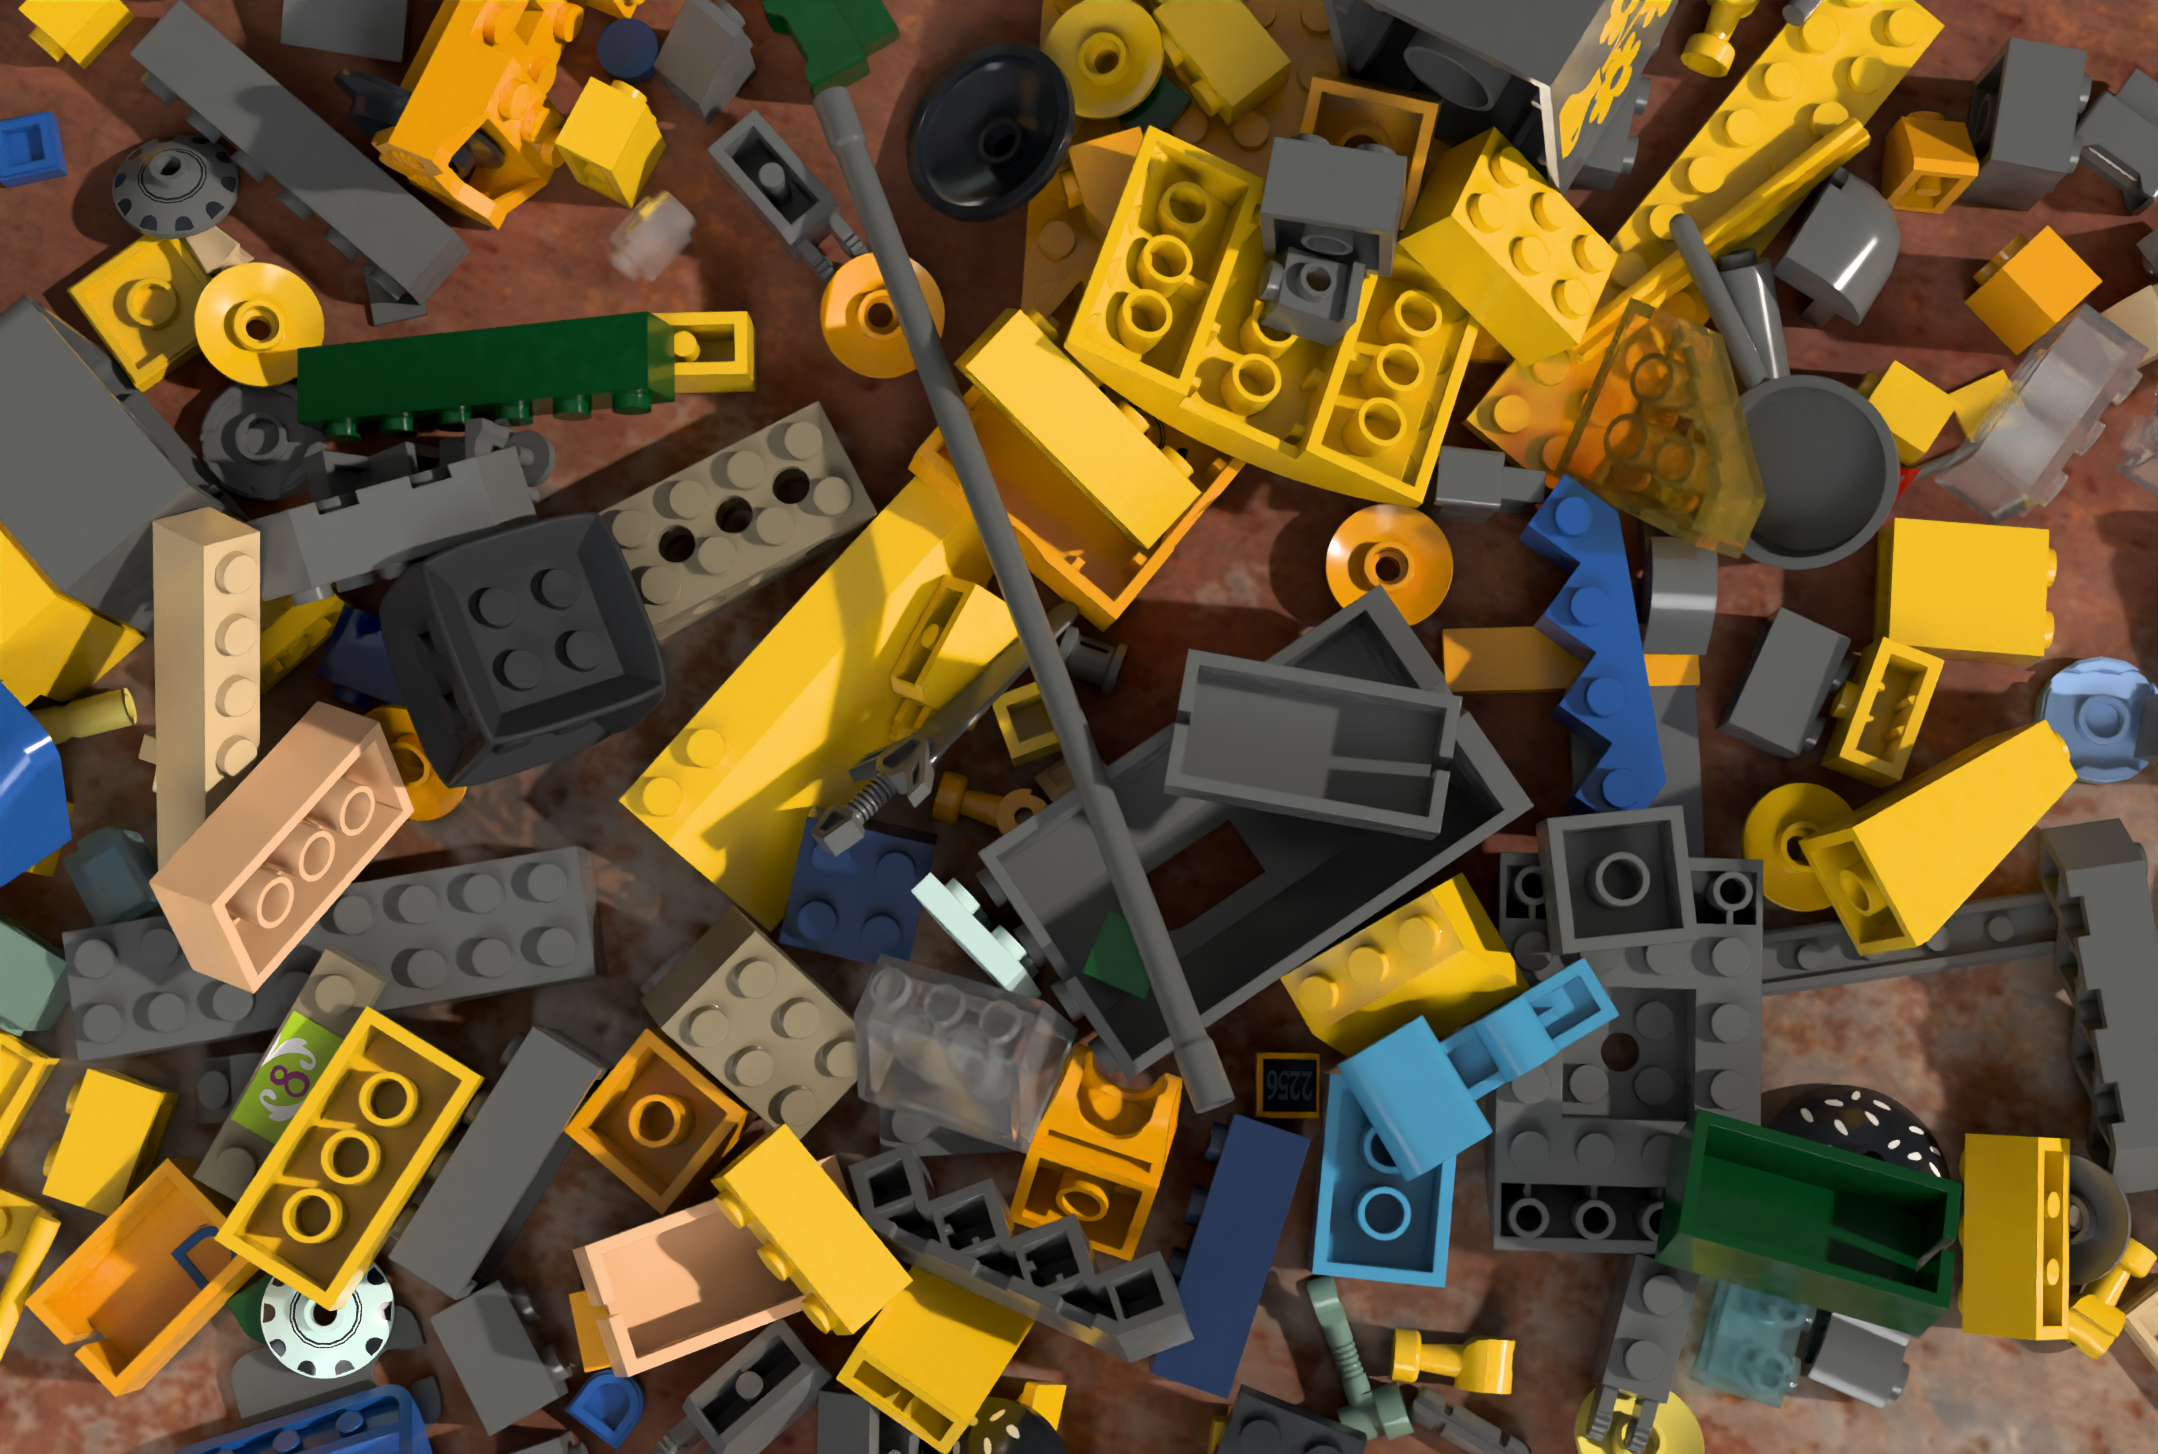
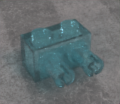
M1717 1279L1690 1379L1703 1386L1780 1409L1784 1395L1791 1396L1797 1386L1801 1370V1360L1794 1356L1800 1332H1808L1810 1330L1817 1308Z

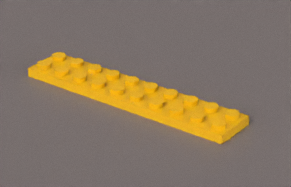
M1823 0L1801 26H1794L1786 22L1607 242L1618 254V257L1593 314L1678 250L1669 230V222L1676 214L1686 213L1690 215L1700 233L1847 118H1856L1864 127L1945 25L1915 0ZM1814 188L1732 251L1755 248L1758 258ZM1694 281L1584 365L1577 364L1566 350L1525 368L1513 358L1461 424L1494 451L1505 452V460L1514 468L1546 471L1544 493L1548 496L1564 474L1578 482L1711 317Z

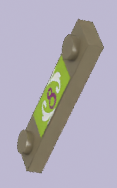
M333 946L325 949L193 1177L238 1203L366 1006L373 1008L389 980L387 977Z

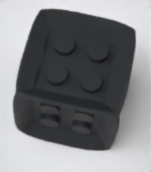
M574 512L556 515L487 534L449 547L404 570L387 591L380 604L379 614L383 641L396 683L423 750L434 771L447 788L486 783L582 751L601 742L612 734L626 731L636 725L659 705L666 694L664 663L649 616L621 548L610 528L597 512Z

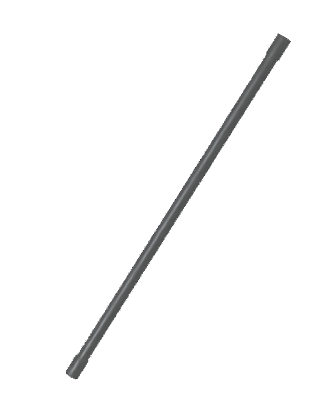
M842 86L825 89L814 97L813 106L829 148L837 157L1174 1045V1057L1195 1113H1203L1218 1108L1234 1100L1235 1096L1215 1044L1205 1031L866 147V135L847 88Z

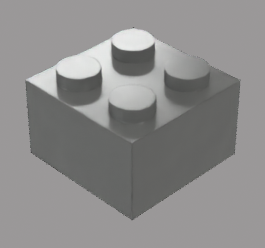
M2015 37L2009 38L1973 80L1966 128L1979 163L1978 177L1957 199L2028 212L2047 193L2051 194L2063 177L2074 172L2082 148V137L2074 135L2077 113L2081 114L2084 111L2092 86L2091 75L2084 74L2087 57L2086 50Z
M1295 134L1291 139L1275 136L1260 210L1264 257L1278 260L1290 246L1346 265H1350L1355 260L1366 264V274L1391 277L1405 205L1407 156L1396 155L1392 149L1379 144H1361L1354 149L1330 145L1329 141L1325 138L1313 134Z
M1682 805L1547 818L1535 824L1551 956L1699 940Z

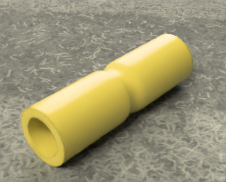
M127 688L74 700L65 706H51L30 712L45 729L55 745L64 743L72 737L83 738L135 725L137 722L135 703Z

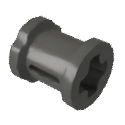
M1070 625L1066 629L1059 650L1070 678L1101 688L1102 696L1111 698L1122 672L1130 645L1120 642L1118 645L1113 646L1082 635L1078 627Z

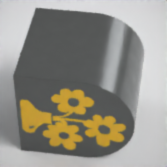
M1679 0L1322 1L1340 75L1442 97L1443 101L1434 138L1455 147L1495 126L1553 188L1564 196L1649 61Z

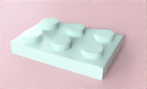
M930 872L911 890L935 922L1023 1012L1042 994L1032 980L1039 973V970L1027 956L1028 953L1001 925L996 927L991 933L989 932L994 927V924L980 908L981 905L954 877L944 886Z

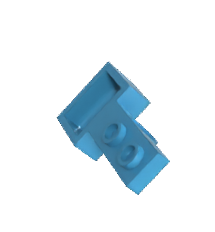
M1581 957L1440 1042L1421 1013L1337 1063L1336 1066L1407 1182L1433 1169L1493 1132L1476 1103L1477 1099L1541 1065L1563 1048L1619 1016V1013L1586 959Z

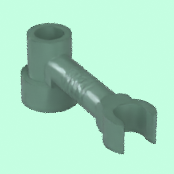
M1326 1275L1308 1281L1306 1286L1313 1307L1325 1334L1328 1346L1331 1347L1330 1352L1333 1353L1332 1357L1335 1359L1334 1363L1337 1366V1371L1340 1372L1339 1377L1342 1378L1341 1383L1349 1405L1337 1408L1340 1423L1366 1433L1367 1441L1387 1435L1390 1441L1414 1433L1412 1422L1407 1414V1407L1397 1381L1375 1389L1370 1387L1367 1375L1363 1371L1364 1367L1361 1365L1362 1361L1359 1359L1360 1355L1357 1353L1333 1276Z

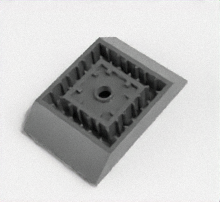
M1499 852L1490 920L1530 988L1579 958L1584 957L1618 1011L1619 1016L1563 1048L1556 1055L1531 1071L1510 1082L1504 1083L1486 1094V1119L1493 1130L1490 1135L1485 1137V1184L1492 1249L1655 1254L1673 1140L1697 1108L1761 1126L1763 860L1689 857L1699 940L1551 956L1539 853ZM1498 1005V1006L1492 1008L1491 1010L1488 1011V1013H1489L1490 1011L1494 1010L1495 1008L1499 1007L1500 1005ZM1614 1033L1625 1034L1631 1039L1635 1047V1056L1632 1063L1627 1068L1619 1071L1608 1068L1601 1057V1046L1604 1040Z

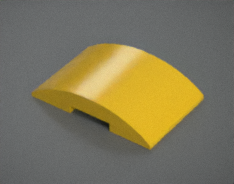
M1149 125L1142 138L1063 347L1097 378L1136 406L1184 434L1223 453L1278 475L1325 490L1386 504L1418 508L1423 503L1480 323L1397 243L1391 277L1364 273L1356 322L1333 347L1261 325L1265 300L1258 298V286L1268 261H1277V259L1265 258L1263 254L1260 210L1263 200L1261 190L1265 179Z

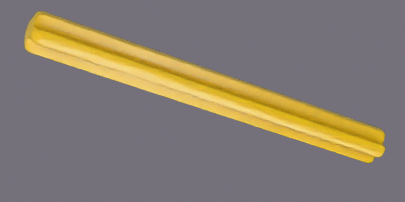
M1853 117L1847 118L1702 230L1700 235L1714 264L1718 262L1717 256L1730 253L1836 171L1839 166L1845 164L1867 147L1871 138L1861 122ZM1676 250L1591 316L1580 344L1566 350L1577 364L1584 365L1693 281L1679 250Z

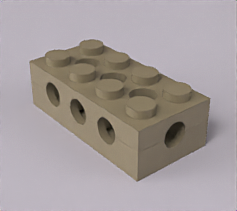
M819 400L598 513L610 528L621 548L658 641L853 542L878 516ZM803 482L810 485L808 494L800 502L786 504L780 501L782 491L789 484ZM737 511L753 513L751 523L745 530L739 533H727L724 531L726 520ZM684 539L695 541L694 552L687 560L679 563L669 562V552L675 543Z

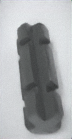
M1421 1386L1409 1404L1407 1414L1413 1421L1429 1430L1434 1426L1438 1429L1437 1434L1471 1454L1532 1453L1531 1448L1526 1443L1510 1434H1507L1505 1437L1502 1436L1500 1428L1454 1402L1451 1406L1446 1404L1447 1399L1427 1386Z

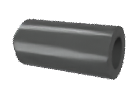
M1755 248L1735 250L1727 255L1717 256L1718 266L1716 268L1770 379L1790 376L1771 258H1757ZM1717 330L1728 395L1730 397H1740L1747 390Z

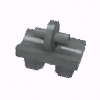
M484 418L466 419L465 436L442 438L440 440V467L515 446L533 503L539 502V490L536 486L541 485L550 477L555 467L556 454L550 440L542 434L527 430L516 432Z

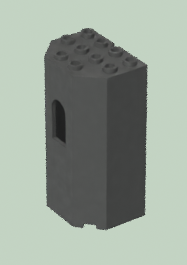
M1381 584L1264 661L1453 695L1446 683L1445 676ZM1462 706L1453 758L1444 767L1431 765L1430 776L1436 769L1450 772L1441 832L1432 841L1163 793L1175 723L1189 726V722L1174 721L1105 767L1146 876L1228 820L1264 871V873L1187 925L1179 929L1167 930L1204 1028L1213 1024L1534 807L1472 715ZM1075 787L978 852L985 868L975 875L999 911H1002L1009 905L1012 906L1022 921V924L1013 929V932L1038 969L1046 963H1050L1060 978L1050 986L1074 1023L1083 1016L1086 1017L1098 1035L1087 1043L1109 1076L1122 1070L1126 1078L1130 1080L1173 1051L1174 1045L1151 984L1144 1000L1082 973L1108 910L1110 909L1124 918L1125 916Z

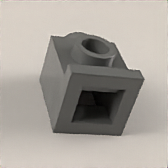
M1289 246L1276 262L1268 261L1262 272L1257 293L1258 298L1265 300L1261 325L1333 347L1356 322L1366 264L1354 260L1350 265H1346Z

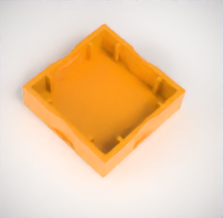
M1080 263L1074 267L1037 310L1059 333L1060 336L1053 343L1070 360L1074 357L1063 345L1091 274ZM975 385L963 396L1029 571L1066 602H1073L1077 605L1079 613L1102 632L1117 620L1170 556L1181 538L1247 463L1191 437L1188 464L1193 468L1194 472L1188 479L1202 493L1157 541L1147 549L1132 543ZM938 426L916 451L908 469L976 526Z

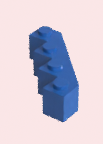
M1564 474L1517 538L1568 575L1566 581L1532 627L1584 663L1547 714L1599 751V754L1563 804L1578 815L1645 809L1649 807L1666 783L1619 513L1608 503L1567 474Z

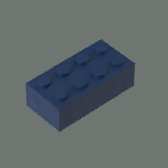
M1230 1112L1226 1124L1213 1122L1202 1155L1204 1160L1213 1164L1205 1187L1193 1184L1182 1217L1183 1224L1192 1226L1185 1250L1173 1246L1167 1262L1194 1340L1151 1355L1148 1360L1150 1373L1228 1399L1311 1139Z

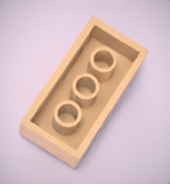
M317 701L149 881L192 970L254 994L414 812L379 721Z

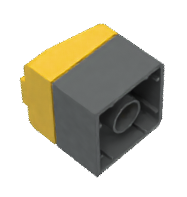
M24 293L0 313V681L26 707L39 695L59 702H65L77 697L146 639L141 633L142 631L149 634L154 632L153 520L205 507L214 508L242 523L252 519L231 494L207 471L204 463L105 351L28 294Z

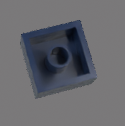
M813 806L806 819L779 943L907 972L922 904L911 890L930 872L938 835L868 819L862 825L865 829L864 838L835 857L823 851L811 834V831L827 810Z

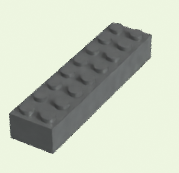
M578 846L350 884L254 994L192 970L165 915L62 932L78 1062L105 1063L276 1034L323 952L331 946L389 979L372 1008L383 1015L609 977L591 852Z

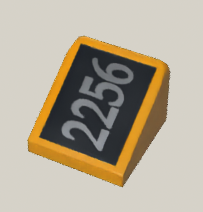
M1256 1052L1254 1117L1319 1119L1320 1054Z

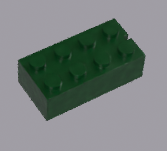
M1697 1108L1673 1140L1654 1261L1919 1337L1949 1311L1955 1252L1946 1249L1957 1238L1962 1183Z

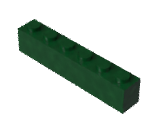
M648 311L298 348L297 423L322 432L323 440L334 443L361 441V433L379 431L380 435L386 437H413L418 435V427L436 426L438 430L446 432H465V420L475 418L494 420V423L502 426L520 427L533 424V416L553 414L555 419L564 421L588 420L592 418V410L612 408V412L621 415H644L652 411V404L675 402L674 327Z

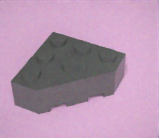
M513 446L244 522V524L260 531V592L263 601L291 594L294 606L296 607L334 596L331 587L333 582L336 583L340 593L377 582L374 570L377 569L381 579L396 578L413 564L424 561L423 556L425 555L426 558H429L459 543L536 521L538 518L516 447Z

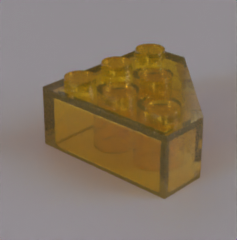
M1630 297L1553 477L1561 480L1564 474H1567L1606 503L1696 547L1740 559L1767 498L1723 334Z

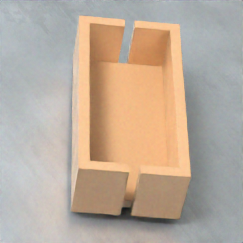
M836 1155L816 1160L852 1204ZM714 1198L572 1250L591 1307L601 1305L606 1307L608 1315L596 1319L615 1377L633 1376L802 1311L800 1302L806 1297L790 1277L785 1281H781L766 1267L757 1253V1250L763 1244L747 1225L741 1229L734 1226L719 1209Z

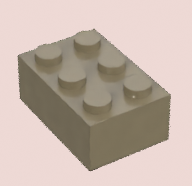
M734 905L640 1000L661 1030L774 1128L786 1123L799 1141L885 1052L877 1040L849 1011Z

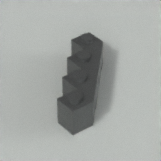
M2120 818L2042 829L2037 879L2059 919L2053 968L2076 1011L2069 1058L2092 1101L2086 1150L2090 1158L2105 1167L2118 1181L2124 1193L2128 1194L2158 1189V934L2147 881L2148 861L2145 850L2139 842L2132 841Z
M911 1143L848 1166L863 1219L894 1257L1129 1363L1194 1340L1176 1284L1160 1250L1100 1272L1090 1241L1075 1213L1017 1235L1009 1207L992 1178L937 1198L929 1171Z

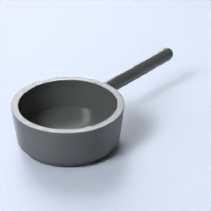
M1686 213L1676 214L1669 222L1670 233L1747 390L1723 412L1713 427L1706 443L1702 461L1701 480L1709 513L1717 528L1734 547L1763 564L1783 569L1805 570L1823 567L1840 561L1853 554L1873 537L1885 522L1895 503L1900 483V459L1894 437L1877 409L1864 396L1843 383L1814 375H1790L1770 379L1693 219Z

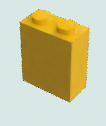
M1906 518L1892 519L1878 530L1873 642L1884 636L1947 660L2026 665L2044 657V649L2047 650L2050 647L2054 635V617L2051 611H2046L2047 587L2053 584L2057 569L2056 552L2054 549H2049V530Z
M912 1266L908 1274L913 1281L884 1306L857 1344L836 1377V1380L942 1454H948L970 1424L1036 1320L916 1266Z

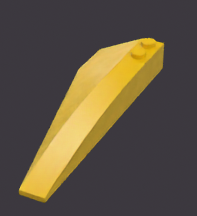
M917 476L902 489L803 595L618 800L770 933L780 925L785 917L806 819L811 808L815 806L828 809L836 805L844 807L872 780L854 781L848 770L864 755L891 744L888 741L890 738L888 734L891 730L890 726L894 725V718L905 698L893 692L890 674L944 574L976 583L986 590L994 574L977 526Z

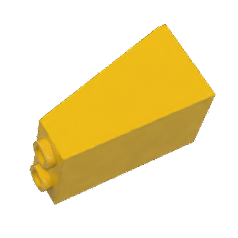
M2046 719L1984 737L1798 841L1860 956L1914 948L1929 941L2078 778L2069 762L2070 753L2065 741L2058 733L2051 729Z

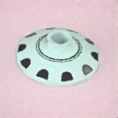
M374 1261L344 1308L337 1310L336 1319L329 1325H321L314 1319L313 1309L317 1304L316 1302L274 1276L270 1280L263 1296L261 1325L269 1348L286 1367L308 1377L322 1379L337 1378L361 1369L382 1350L390 1336L394 1323L395 1301L393 1291L386 1275Z

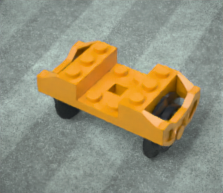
M444 0L400 87L364 72L341 69L336 74L334 80L341 91L353 100L347 115L354 124L373 137L371 144L381 153L379 160L382 163L406 175L416 188L453 211L499 230L507 213L545 187L555 168H559L565 162L554 142L561 132L566 119L545 94L548 93L555 81L556 65L567 43L574 40L581 30L585 7L589 6L616 18L626 19L631 18L637 5L642 4L645 0ZM477 166L468 184L464 183L460 178L466 177L472 167Z

